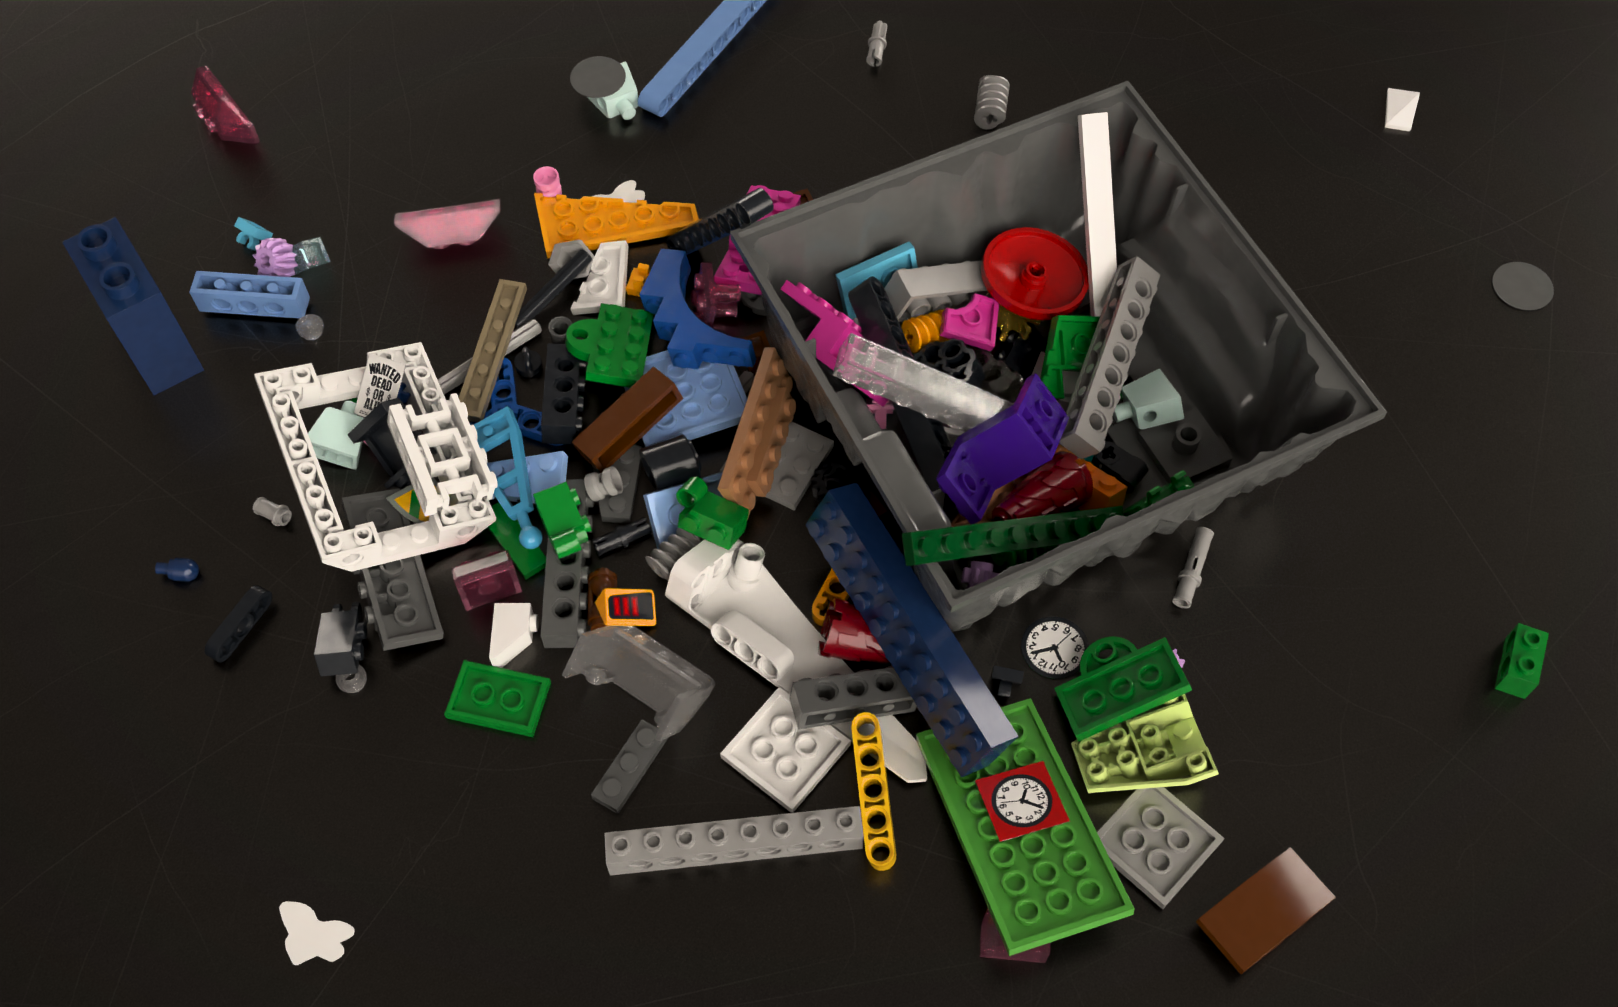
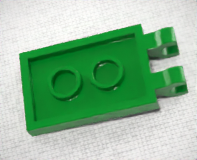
M1181 470L1171 477V483L1163 487H1154L1146 493L1147 496L1123 510V514L1127 517L1177 491L1191 489L1195 486L1189 476H1185L1186 472Z

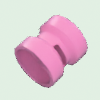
M546 166L535 171L533 179L536 193H543V197L556 198L557 194L562 195L559 173L556 169Z

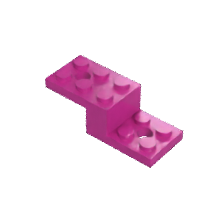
M751 185L747 192L748 194L758 188H762L768 193L773 202L774 210L759 220L799 206L801 195H796L786 190L768 189L762 185ZM729 236V250L714 275L713 285L762 295L759 286Z
M786 280L781 290L820 319L819 323L805 340L806 342L815 338L816 358L884 407L890 399L882 392L885 387L852 363L867 343L866 338L861 335V327L847 315L833 308L823 298L812 293L802 283L798 282L795 286Z

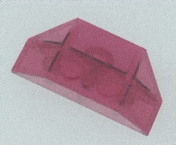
M207 65L197 68L191 91L195 104L192 106L199 118H205L204 123L211 133L216 132L220 139L224 141L259 143L260 140L254 125Z
M500 199L396 213L394 223L397 228L426 247L444 249L449 247V244L455 243L471 245L476 240H480L500 213L501 202Z

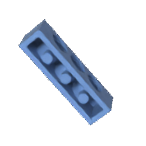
M196 271L189 292L200 312L304 319L310 300L302 278Z

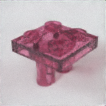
M701 263L700 272L695 274L694 277L695 290H692L691 302L692 306H696L697 312H694L698 319L713 329L715 317L736 318L737 301H740L741 287L740 284H716L714 282L712 263Z

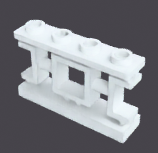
M457 393L450 394L449 400L440 398L437 412L418 416L415 415L412 405H406L405 409L402 408L401 403L389 406L387 423L424 516L436 514L437 507H442V509L448 508L449 494L472 490L476 501L482 500V497H485L487 501L493 498L494 489L497 488L496 475L487 466L486 452L484 448H480L478 445L476 428L474 425H470L467 419V407L464 402H460ZM451 418L455 428L441 431L439 425L450 423ZM427 428L429 433L419 435L416 443L412 431ZM452 443L458 458L435 463L429 448ZM471 464L475 474L460 478L458 472L468 470ZM447 475L448 481L437 483V488L435 489L431 478Z

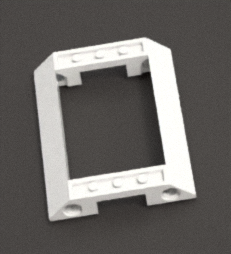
M421 342L367 352V362L369 354L372 353L406 365L401 382L406 384L404 392L411 393L407 404L412 405L416 416L438 411L439 399L445 398ZM312 363L256 373L254 377L322 563L352 572L465 544L496 521V516L489 500L486 501L485 497H482V500L476 501L472 490L449 494L450 506L446 509L437 507L436 514L430 515L429 521L377 533L372 521L355 525L354 529L343 531L341 520L299 409L357 398L366 366L318 376ZM450 418V423L439 425V428L442 431L455 428ZM427 428L421 429L424 434L429 433ZM452 443L434 447L437 451V454L433 456L435 463L458 458ZM471 464L468 470L458 472L460 478L475 474ZM447 475L438 476L440 482L448 481Z

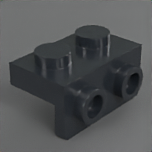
M1024 325L1015 331L1010 330L1004 335L1001 340L1003 345L993 356L992 361L994 363L989 371L998 373L1003 370L1014 380H1019L1021 386H1023L1026 378L1032 375L1040 352L1045 351V347L1042 346L1043 341Z

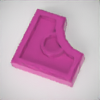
M974 293L965 307L958 309L946 308L942 312L940 336L949 339H959L964 341L965 344L992 351L995 347L999 303L993 298Z

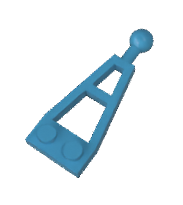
M507 406L474 424L478 436L477 442L480 448H484L485 452H488L510 439L515 468L497 478V488L494 489V496L508 517L513 521L518 520L521 528L519 534L520 544L527 549H535L541 544L543 537L541 531L537 527L532 526L528 513L534 510L522 433L513 410ZM518 483L521 502L513 506L503 490Z

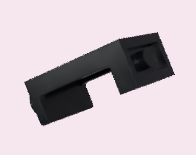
M399 398L381 402L347 434L353 444L365 441L391 477L384 484L386 489L396 486L401 489L411 483L387 423L389 406L401 403L402 408L405 409L404 404ZM421 429L412 431L417 443L418 436L424 435ZM429 448L432 456H435L437 454L435 448Z

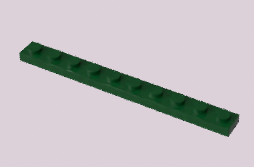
M1114 506L902 533L906 566L1073 542L1098 531L1107 518L1115 515L1124 516L1123 507Z

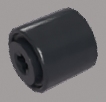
M682 433L639 450L643 468L654 491L685 483L691 477L701 478L700 471L702 469L698 454L692 442Z

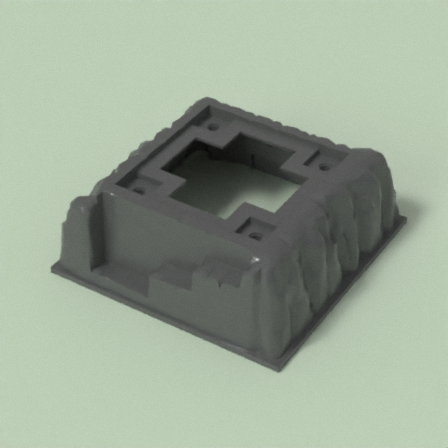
M1129 81L756 221L743 229L738 228L730 231V238L762 292L763 306L770 330L771 347H775L784 362L786 370L796 381L797 389L806 402H809L810 409L817 423L824 422L825 420L831 423L833 432L841 444H843L844 450L852 464L856 466L863 463L903 533L952 527L951 523L959 512L955 507L945 513L943 511L945 493L941 489L931 492L926 484L896 410H893V414H886V429H881L874 418V414L871 413L866 404V398H862L859 393V389L816 358L815 338L804 341L793 321L812 313L783 292L781 287L786 280L795 286L800 282L810 289L812 293L831 304L836 310L844 313L835 275L909 241L914 246L918 268L922 266H938L945 263L956 264L964 261H982L987 246L996 236L1007 230L1022 227L1039 228L1059 235L1080 252L1087 264L1078 115L1108 113L1117 268L1118 265L1138 256L1160 274L1157 291L1152 298L1149 307L1150 312L1145 319L1142 328L1143 333L1135 349L1136 354L1127 372L1128 378L1133 382L1160 369L1181 396L1184 419L1146 429H1138L1131 418L1108 428L1107 436L1111 442L1131 455L1143 460L1149 468V471L1132 493H1126L1122 507L1125 510L1147 496L1146 493L1154 487H1163L1171 483V477L1181 470L1186 472L1185 476H1189L1195 487L1177 491L1127 517L1115 515L1107 518L1098 531L1073 542L1058 544L1057 548L1038 558L1036 557L1032 561L1016 564L1009 568L1005 565L1002 567L995 565L991 554L914 565V573L952 632L970 628L974 622L991 614L997 606L1005 607L1014 603L1028 591L1036 589L1042 583L1051 586L1060 585L1083 565L1087 567L1095 566L1097 563L1102 562L1104 558L1112 555L1122 558L1130 556L1140 547L1144 538L1152 533L1171 534L1185 520L1198 521L1215 511L1227 497H1236L1241 492L1250 493L1258 485L1263 486L1278 477L1290 475L1298 470L1303 463L1310 462L1337 439L1380 421L1387 414L1381 403ZM1089 287L1082 303L1068 315L1091 316ZM999 304L998 319L1013 314ZM857 317L853 318L852 320L860 326ZM1029 319L1044 342L1050 331L1052 320ZM868 343L865 344L852 362L858 368L859 362H866L865 357L873 356ZM1074 508V509H1072V510H1070V511H1067V512H1074V511H1080V510L1077 509V508ZM971 561L993 564V572L999 573L996 577L968 589L967 583H961L963 568H970Z

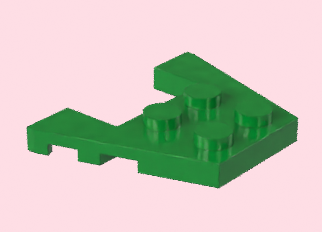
M1070 315L1052 317L1040 379L1056 400L1064 399L1062 371L1081 372L1100 317ZM1121 392V393H1120V396H1121L1120 401H1123L1122 392Z

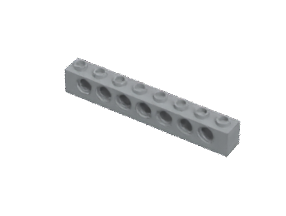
M1138 256L1118 265L1066 411L1069 420L1059 443L1080 459L1100 453L1105 446L1104 440L1108 428L1113 422L1112 417L1116 405L1120 401V393L1128 377L1127 372L1130 363L1136 354L1135 349L1143 333L1142 328L1150 312L1149 307L1152 298L1157 291L1160 274Z
M860 806L606 832V865L611 876L863 849L864 834Z

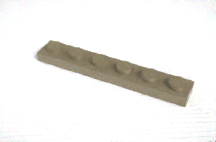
M499 279L459 395L460 402H464L467 407L468 421L479 422L485 417L527 291L526 283Z

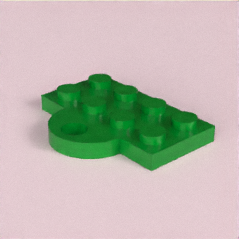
M601 303L598 319H583L571 324L567 329L565 345L574 357L588 362L585 380L631 388L643 376L654 314L642 309Z
M1110 636L1101 638L1093 642L1084 651L1080 660L1081 676L1054 688L1078 741L1192 691L1166 637L1138 650L1132 642L1122 637ZM1103 650H1113L1110 657L1106 659L1098 658Z

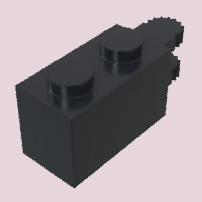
M353 602L349 611H344L342 604H334L332 612L321 613L314 652L320 676L358 673L359 660L364 659L362 640L367 639L366 622H361L362 607L360 602Z

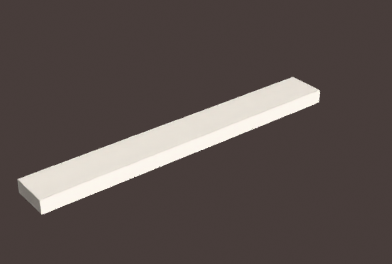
M1107 112L1078 115L1091 316L1095 317L1101 316L1117 270Z

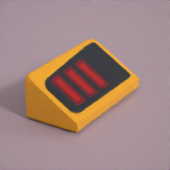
M605 588L595 601L604 625L655 626L656 624L653 590Z

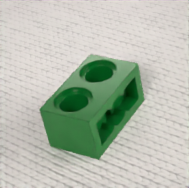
M1520 623L1516 625L1505 638L1495 684L1496 690L1525 699L1539 685L1549 633Z

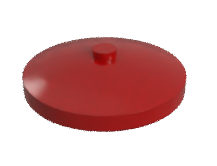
M1014 228L999 234L987 246L981 262L982 280L990 295L1007 310L1029 319L1052 320V317L1072 313L1082 303L1089 287L1088 267L1080 252L1059 235L1039 228Z

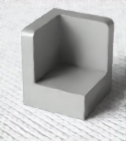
M582 240L554 244L548 265L557 274L580 250L583 249L588 252L592 257V262L594 255ZM592 262L576 278L587 277Z

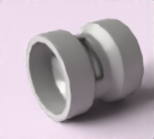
M614 466L605 468L602 473L592 472L585 475V488L592 501L602 500L608 494L615 496L623 492L621 475Z

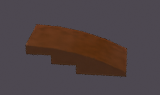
M1290 847L1208 910L1196 923L1237 971L1243 974L1330 904L1336 897Z

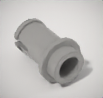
M259 497L253 504L254 513L271 520L275 526H285L291 519L292 512L284 504H275L265 497Z

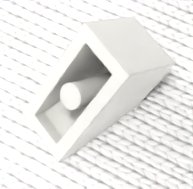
M494 603L489 653L492 666L503 668L532 643L533 632L538 631L539 619L538 614L533 613L530 603Z

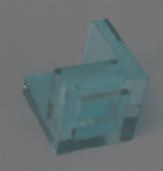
M320 237L301 241L293 245L292 252L297 254L295 262L298 264V266L294 267L295 275L330 262Z

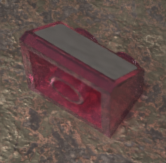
M508 550L492 552L487 557L475 561H465L459 566L451 568L455 585L466 611L522 592Z

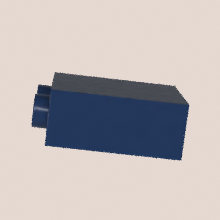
M116 217L101 224L88 226L78 235L62 242L104 316L153 395L204 371L161 291Z

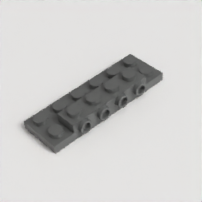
M400 488L342 497L341 504L348 530L354 529L355 525L372 521L377 533L411 525L409 519L404 517L386 499L388 496L400 491ZM420 555L352 571L353 575H360L361 581L357 582L358 594L360 599H366L368 606L364 607L365 619L367 624L373 623L375 631H378L383 651L443 639V629Z

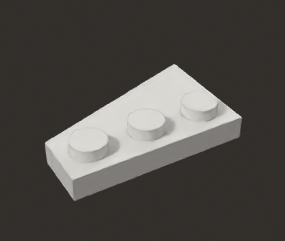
M626 240L600 243L592 262L590 274L586 282H582L579 289V298L571 306L570 310L573 315L599 313L601 303L625 307L629 249Z

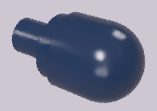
M175 558L170 559L169 563L157 562L155 573L167 574L168 578L173 579V581L188 582L198 576L199 566L192 559Z

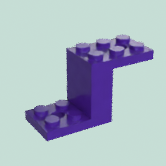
M1036 373L1026 378L1014 405L957 437L936 477L942 492L948 494L955 503L960 515L965 517L970 524L981 521L996 489L1053 459L1068 423L1069 416Z

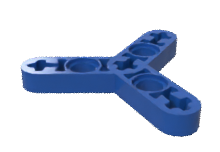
M504 358L501 368H504V379L500 380L498 375L491 396L492 409L486 412L484 419L508 406L513 410L515 418L518 420L522 436L542 442V412L518 405L514 370L511 361ZM501 389L511 391L510 395L505 398L496 396L497 392ZM530 419H535L539 422L535 428L531 429L524 427V424ZM470 422V425H474L478 422ZM550 444V445L559 446V445H563V444Z

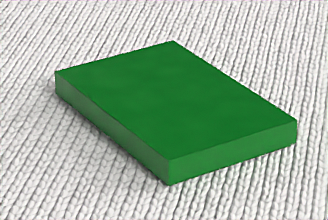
M463 660L444 715L447 719L533 737L551 685V680L546 677Z

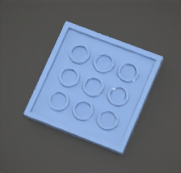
M668 350L646 357L643 375L654 366L675 383L684 399L642 437L645 447L679 433L684 434L687 439L693 440L739 425L747 397L734 365L702 361L699 369L675 367L672 364Z

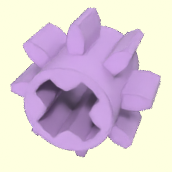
M971 561L970 568H963L961 583H967L968 589L996 577L999 573L993 572V564Z

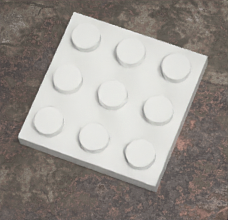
M779 687L725 747L720 756L721 759L789 812L794 813L851 745V740L831 725L798 730L789 699L790 694Z

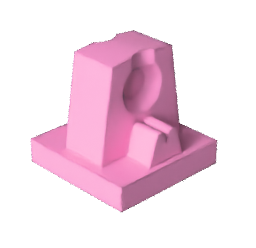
M866 398V404L871 413L874 414V418L880 428L886 429V414H893V410H895L891 398L884 407L873 399Z

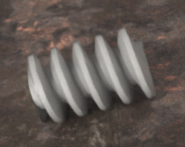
M986 75L979 79L974 121L982 129H993L998 124L1003 123L1006 118L1010 84L1004 77Z
M678 528L676 534L668 536V542H661L659 549L651 551V557H645L646 562L658 576L668 581L670 572L677 560L704 539Z

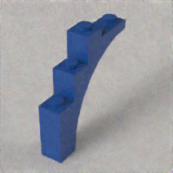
M661 249L639 295L645 311L656 314L653 322L659 339L670 341L667 349L673 366L699 369L702 361L754 367L757 358L752 341L731 337L712 329L700 321L689 309L685 296L686 284L691 268L686 252Z

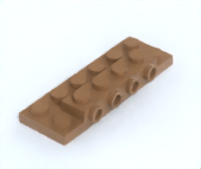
M775 347L764 348L718 485V490L723 498L749 509L748 518L750 511L755 506V496L766 497L772 488L774 470L778 467L781 458V447L786 443L789 432L788 425L792 422L796 411L795 400L790 395L793 388V380L789 376L784 362Z

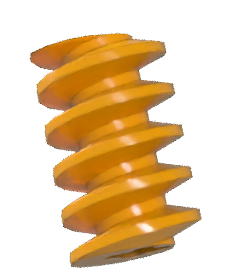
M945 309L912 317L902 322L901 329L912 353L919 352L923 346L931 342L950 340L940 336L942 312Z

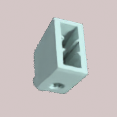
M625 61L620 64L625 70L626 79L623 86L617 92L601 98L587 97L607 118L621 114L623 119L629 120L636 114L635 108L638 107V92Z
M1160 369L1123 386L1121 390L1123 403L1116 405L1113 414L1116 422L1131 418L1138 429H1146L1184 419L1181 396Z
M345 401L341 410L332 407L325 408L313 425L308 435L318 459L357 470L363 441L353 444L347 435L364 419L354 414L356 403Z

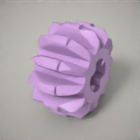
M266 238L261 240L259 245L255 246L257 253L252 256L256 259L254 267L258 268V275L280 277L295 275L294 267L298 266L295 262L297 254L292 252L293 245L288 244L286 239Z

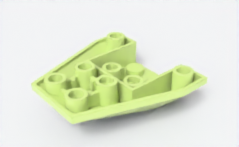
M1185 694L1084 740L1078 741L1076 739L1071 743L1088 793L1189 785L1219 774L1195 722Z

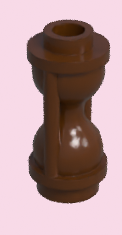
M598 568L588 575V625L593 633L600 635L612 633L615 625H604L596 604H594V596L598 598L605 588H617V575L608 568Z

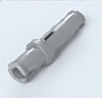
M1207 527L1196 528L1184 569L1178 574L1177 580L1179 584L1172 602L1180 608H1190L1195 590L1201 584L1202 578L1200 574L1214 536V532Z

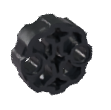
M950 339L944 342L934 341L923 346L913 356L939 418L945 417L949 419L962 413L965 407L970 403L976 402L983 391L981 387L982 381L986 377L985 371L974 350L967 348L964 341L959 339Z

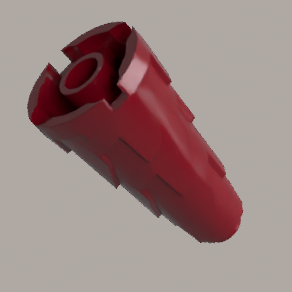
M1065 451L1057 452L1052 460L1031 471L1028 477L1017 484L1012 492L993 509L992 522L1059 514L1063 511L1067 512L1086 503V500L1092 496L1093 480L1091 473L1085 463L1079 466L1075 462V460L1079 459L1076 455Z
M833 597V601L830 602L821 630V634H823V638H826V642L819 641L818 654L826 658L833 657L856 662L863 660L889 665L890 661L886 658L884 651L871 634L869 627L854 604L848 603L847 600Z

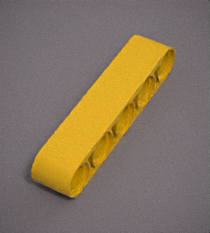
M863 712L854 717L851 728L865 852L869 863L874 869L885 871L890 869L896 861V848L882 731L876 716L869 712ZM864 724H872L875 727L873 733L867 736L859 734V729ZM868 754L878 756V761L873 766L863 765L862 760ZM877 784L882 787L881 794L874 798L868 797L865 794L866 789L870 785ZM876 815H881L886 819L885 825L880 829H873L869 826L871 818ZM878 847H886L890 850V854L886 860L876 861L873 858L874 850Z

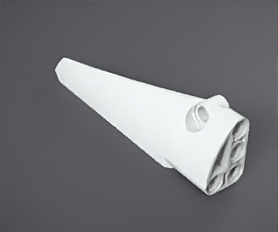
M704 539L674 564L670 572L665 596L711 630L712 637L719 645L776 687H780L790 694L793 682L803 678L817 679L836 673L841 675L854 673L842 659L826 658L818 654L819 641L826 642V640L763 565L765 552L759 545L754 543L744 544L738 539L731 549L727 550ZM893 715L876 717L882 731L886 767L907 783L926 782V762L916 739ZM852 721L831 724L832 727L853 742ZM864 724L860 727L859 734L863 736L870 735L875 727L872 724ZM869 754L870 756H872L874 759H876V760L878 761V756H877V755H875V754Z

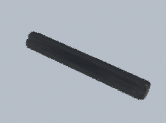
M583 249L580 250L520 309L515 324L516 329L534 319L592 262V257L588 252Z

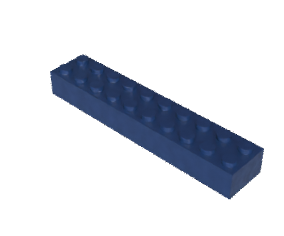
M854 483L829 490L805 524L810 535L821 549L825 559L837 575L839 582L850 596L855 608L863 617L871 634L879 643L886 658L892 664L902 684L908 690L918 710L924 716L934 736L942 745L950 762L956 768L961 778L989 766L1019 737L916 574L910 566H906L905 557L859 485Z

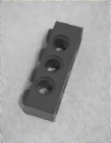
M892 665L877 670L863 669L850 674L841 675L836 673L817 679L803 678L793 682L789 698L798 730L853 721L854 717L863 712H869L876 717L914 712L917 707Z

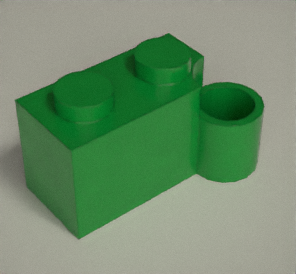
M689 478L677 491V500L685 507L679 514V528L727 550H730L745 532L749 509L709 492L707 484L701 478Z
M567 482L534 493L535 505L558 558L560 559L581 551L580 544L588 541L587 532L592 530L586 515L580 516L577 505L581 503L575 488L569 489Z

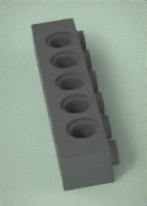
M566 479L569 489L575 488L581 504L577 505L580 516L586 515L592 530V515H588L589 507H594V501L587 494L584 479ZM548 537L540 635L544 648H580L581 637L586 636V619H582V610H587L588 594L584 592V584H588L589 566H585L586 558L591 557L590 540L580 544L581 551L559 559ZM567 560H574L571 564H563ZM565 586H573L570 590H561ZM564 612H571L568 617H559Z

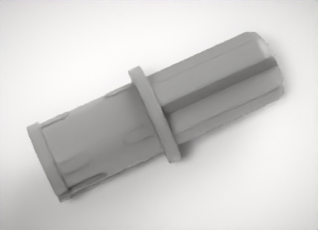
M880 20L873 25L872 36L868 40L869 51L866 62L870 66H874L875 59H877L876 66L881 65L883 50L887 46L885 38L888 26Z

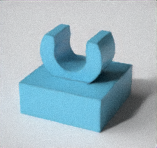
M238 217L234 225L242 231L238 234L236 241L245 245L249 238L247 248L254 251L256 250L255 246L260 243L259 240L271 238L273 233L255 222Z

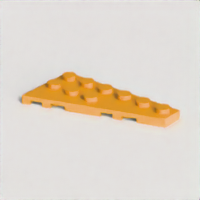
M534 193L547 259L551 257L554 244L582 240L591 251L598 249L600 243L626 240L628 244L671 236L687 225L699 220L695 204L663 202L661 205L647 204V200H637V203H628L618 198L583 196L581 199H569L566 195L557 194L556 198L543 197V193Z

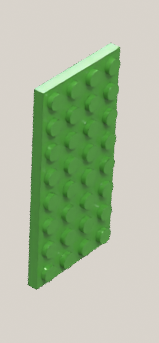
M1031 698L1000 707L1019 737L989 766L962 778L950 762L942 745L934 736L932 729L916 734V741L1009 956L1134 914V906ZM1044 761L1070 822L1000 842L975 780Z

